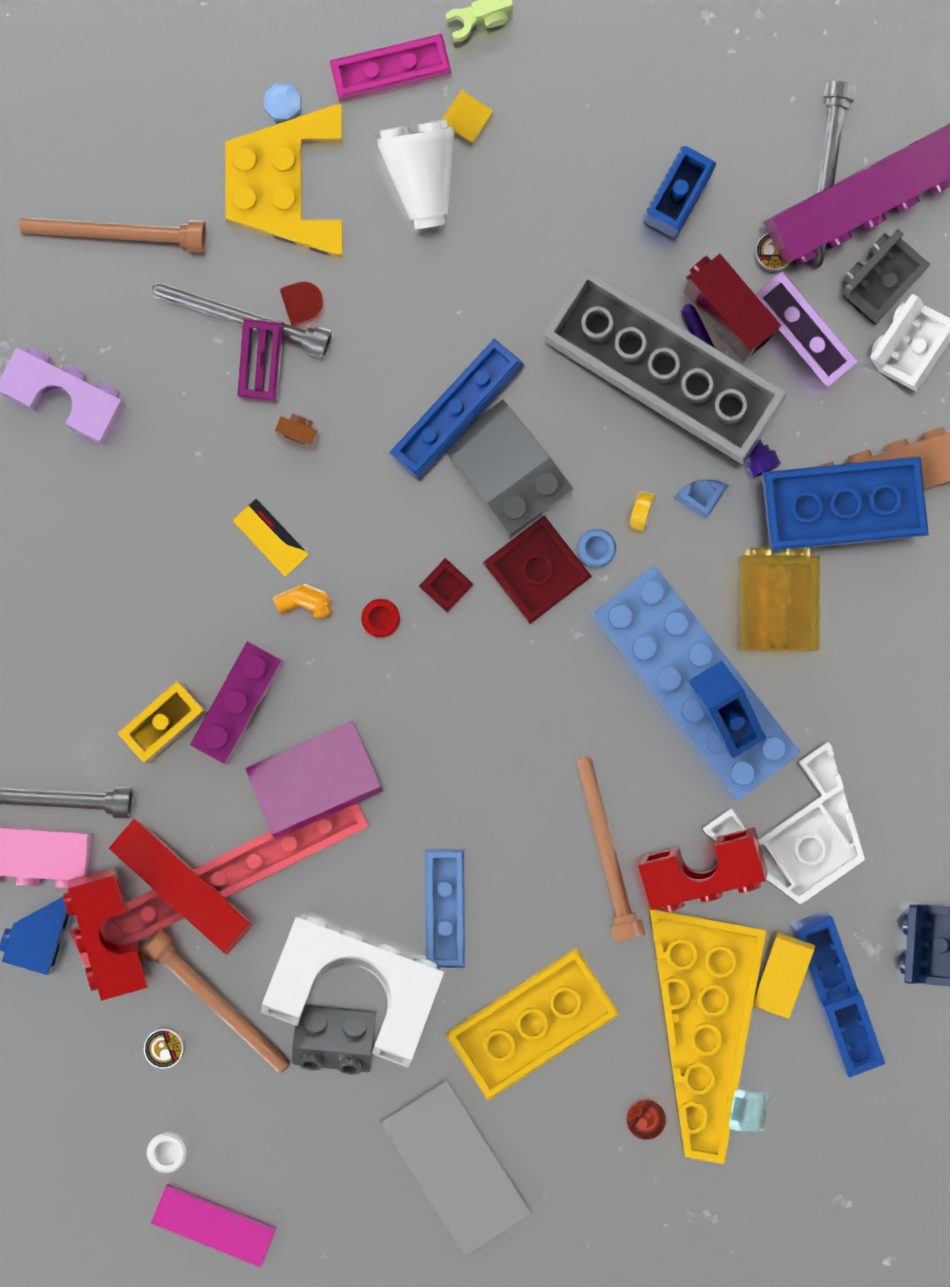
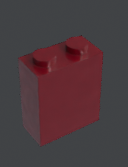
M720 253L712 260L708 256L703 257L689 270L690 274L686 277L688 283L684 293L743 363L768 343L780 329L781 324Z

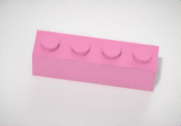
M0 827V878L1 876L16 877V885L39 886L40 879L55 880V887L68 888L70 879L90 874L93 833Z

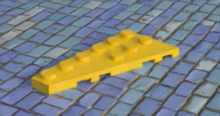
M649 908L684 1156L724 1164L766 930L679 913L663 912L657 909L651 910Z

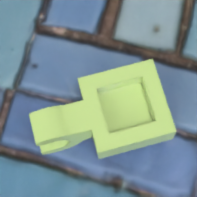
M478 0L472 2L470 7L450 10L445 14L446 22L460 20L464 24L463 29L452 33L453 41L460 42L467 39L471 34L473 26L477 28L486 25V28H493L508 21L507 17L513 14L512 0Z

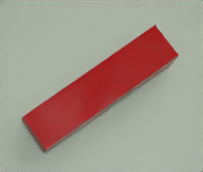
M136 819L129 823L108 848L226 955L231 952L253 926L205 878L187 865L150 828Z

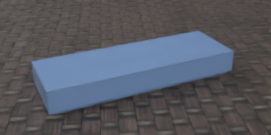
M464 849L425 850L426 959L434 962L438 966L437 968H465Z

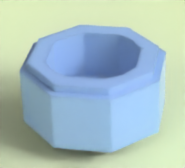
M275 83L265 92V111L275 122H285L294 119L301 113V94L291 83Z

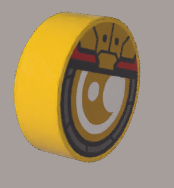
M645 491L639 493L630 518L629 525L631 528L645 532L654 508L655 494Z

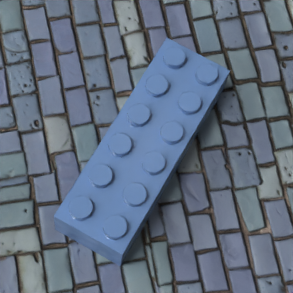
M655 565L591 615L595 623L734 801L741 800L801 753ZM721 660L744 689L767 737L735 758H732L702 710L688 680Z

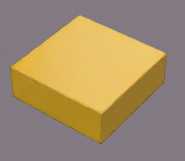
M461 90L441 120L447 119L448 127L453 126L454 134L470 145H473L494 111Z

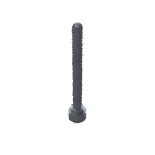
M836 80L825 82L823 99L826 100L829 114L817 193L832 186L835 182L844 111L848 110L849 104L854 102L856 85L853 83ZM826 244L816 248L819 255L808 261L812 268H819L823 264Z
M156 283L151 288V294L157 299L243 326L244 318L276 321L161 283ZM284 323V340L302 345L301 349L308 351V356L324 360L331 342L332 330L316 326L315 329L308 327L307 330H303ZM268 330V335L272 336L273 330Z
M115 787L114 790H107L106 794L0 788V804L104 809L106 814H112L113 818L130 819L133 807L132 787Z

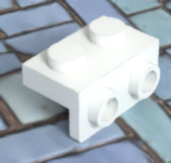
M911 294L907 302H903L896 309L893 323L885 335L879 336L875 341L870 359L880 373L917 392L950 343V318L925 306L920 297Z

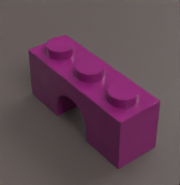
M247 641L190 746L223 764H229L247 731L246 728L262 698L267 695L284 661Z

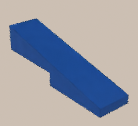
M827 910L790 923L796 939L815 945L808 966V972L847 1076L852 1077L884 1065L885 1061L862 994L857 988L833 917Z

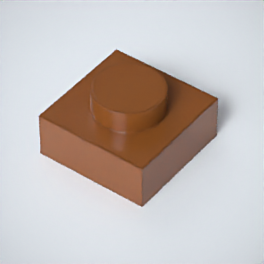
M292 414L290 419L280 416L275 429L278 436L314 449L319 436L318 431L312 428L313 421L296 414Z

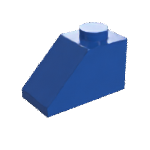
M722 660L688 680L702 710L732 758L737 757L767 738L744 689Z
M63 897L13 923L12 929H5L0 942V951L4 952L2 962L44 975L53 973L70 918Z

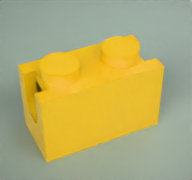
M176 681L118 732V735L143 763H150L208 712L187 691V687L180 681ZM134 737L138 739V741L145 747V749L136 741Z

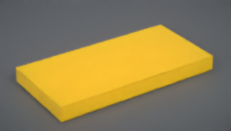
M575 948L446 1032L445 1035L486 1099L490 1100L620 1014L578 949Z

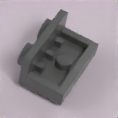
M899 229L891 237L884 233L869 250L874 254L865 265L858 261L843 278L848 284L845 286L842 294L876 324L930 266L928 261L902 239L904 234Z
M305 1006L298 1026H295L292 1064L311 1071L322 1068L338 1069L340 1072L349 1075L370 1072L376 1013Z

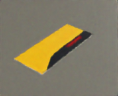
M257 499L232 520L284 577L309 555Z

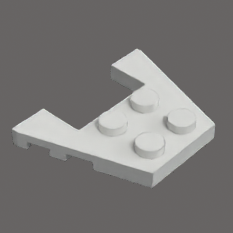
M825 742L798 761L820 793V797L759 838L768 870L766 880L800 905L865 860L852 813L849 810L843 790L842 779L838 773L834 752L829 742ZM730 808L702 827V830L716 841L718 836L746 830L733 809Z

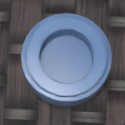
M603 529L588 530L578 541V557L588 567H605L613 560L616 554V542L613 536Z

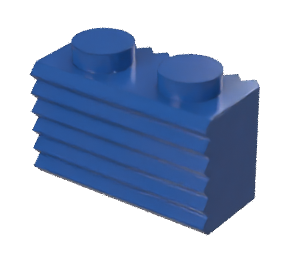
M688 146L680 147L679 153L676 155L671 167H669L668 173L665 174L664 181L661 182L660 188H658L656 195H654L653 200L650 202L649 208L646 209L645 223L676 239L717 163Z

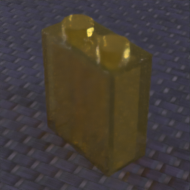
M748 548L747 555H740L738 557L737 651L816 652L820 650V556H810V549L806 548L786 550V555H771L770 548Z

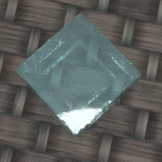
M736 1089L729 1128L738 1131L763 1132L770 1093L759 1090Z

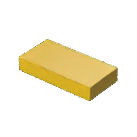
M777 932L754 997L753 1007L789 1019L815 945Z

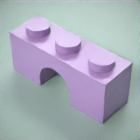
M16 347L0 378V394L36 411L41 400L48 393L53 391L67 392L72 400V410L65 425L105 446L126 405L121 399L117 398L120 391L101 381L98 382L96 387L83 381L85 374L67 364H64L62 369L49 364L48 362L51 357L33 347H29L27 352Z

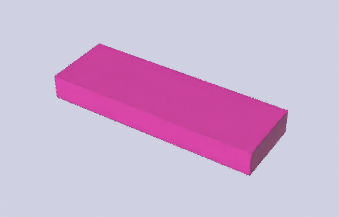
M442 33L329 61L339 101L451 74V67Z
M170 1185L165 1186L151 1224L260 1268L276 1230L274 1227Z

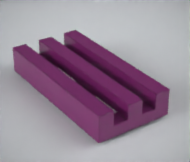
M254 318L243 319L238 397L274 401L278 399L284 322L263 319L255 320ZM253 328H258L255 387L252 390L248 389ZM268 330H273L268 391H263Z

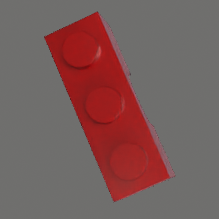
M755 827L718 836L714 844L718 864L709 871L699 872L688 867L683 860L680 847L642 856L638 868L650 909L662 908L663 912H670L684 907L686 901L700 898V902H710L723 896L722 892L738 889L739 893H746L760 888L761 883L766 882L768 870Z
M116 867L70 879L67 888L68 892L63 893V899L69 917L76 915L79 930L74 931L80 954L87 952L91 967L85 968L91 991L98 989L100 999L103 1001L147 988L148 975L142 955L139 952L138 941L125 945H116L109 942L101 932V926L108 918L123 914L126 911V901Z

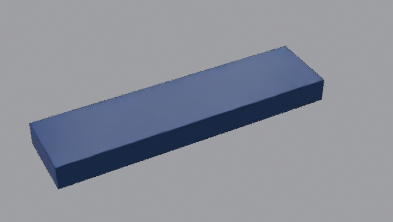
M494 338L389 453L420 480L525 365Z

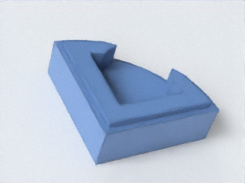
M699 480L683 487L674 498L707 519L729 485L718 480Z

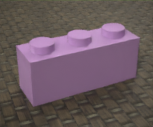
M784 272L779 273L755 294L781 324L780 332L827 388L858 363L857 359Z

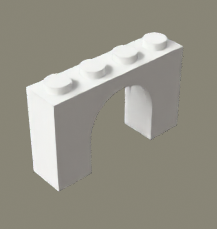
M305 916L304 919L296 917L262 1002L260 1013L298 1026L312 987L322 974L338 966L351 965L361 967L371 972L380 981L387 997L386 1016L372 1055L409 1068L444 972L437 970L438 966L427 959L415 958V961L400 956L401 952L392 946L379 944L376 947L363 942L364 938L355 932L342 930L341 933L330 930L326 928L327 924L324 921L315 917Z

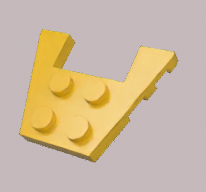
M335 104L225 141V218L227 222L273 237L277 236L307 248L311 247L327 252L335 257H343L342 220H302V143L342 142V104Z

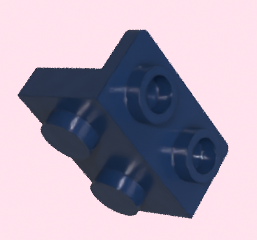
M910 904L909 911H906L903 917V933L907 935L906 951H903L901 955L900 970L902 974H905L904 982L908 984L919 983L950 986V906Z

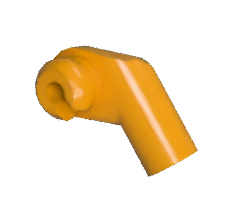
M306 584L299 585L273 597L280 615L300 606L312 611L313 616L318 619L326 618L332 612L329 595L325 591Z

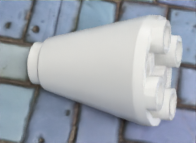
M447 119L418 124V132H411L410 125L381 130V138L377 139L378 147L410 220H414L415 229L446 224L444 214H448L454 143L453 126L448 127Z

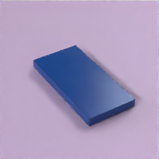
M921 457L762 473L770 552L929 535Z

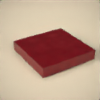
M545 515L483 562V565L529 624H532L592 577Z

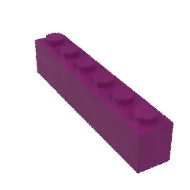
M950 123L763 221L783 263L796 260L798 266L819 255L816 248L828 242L833 248L853 238L850 230L862 224L866 230L887 220L884 214L886 211L897 206L899 212L921 202L918 195L931 189L932 193L936 194L950 187Z

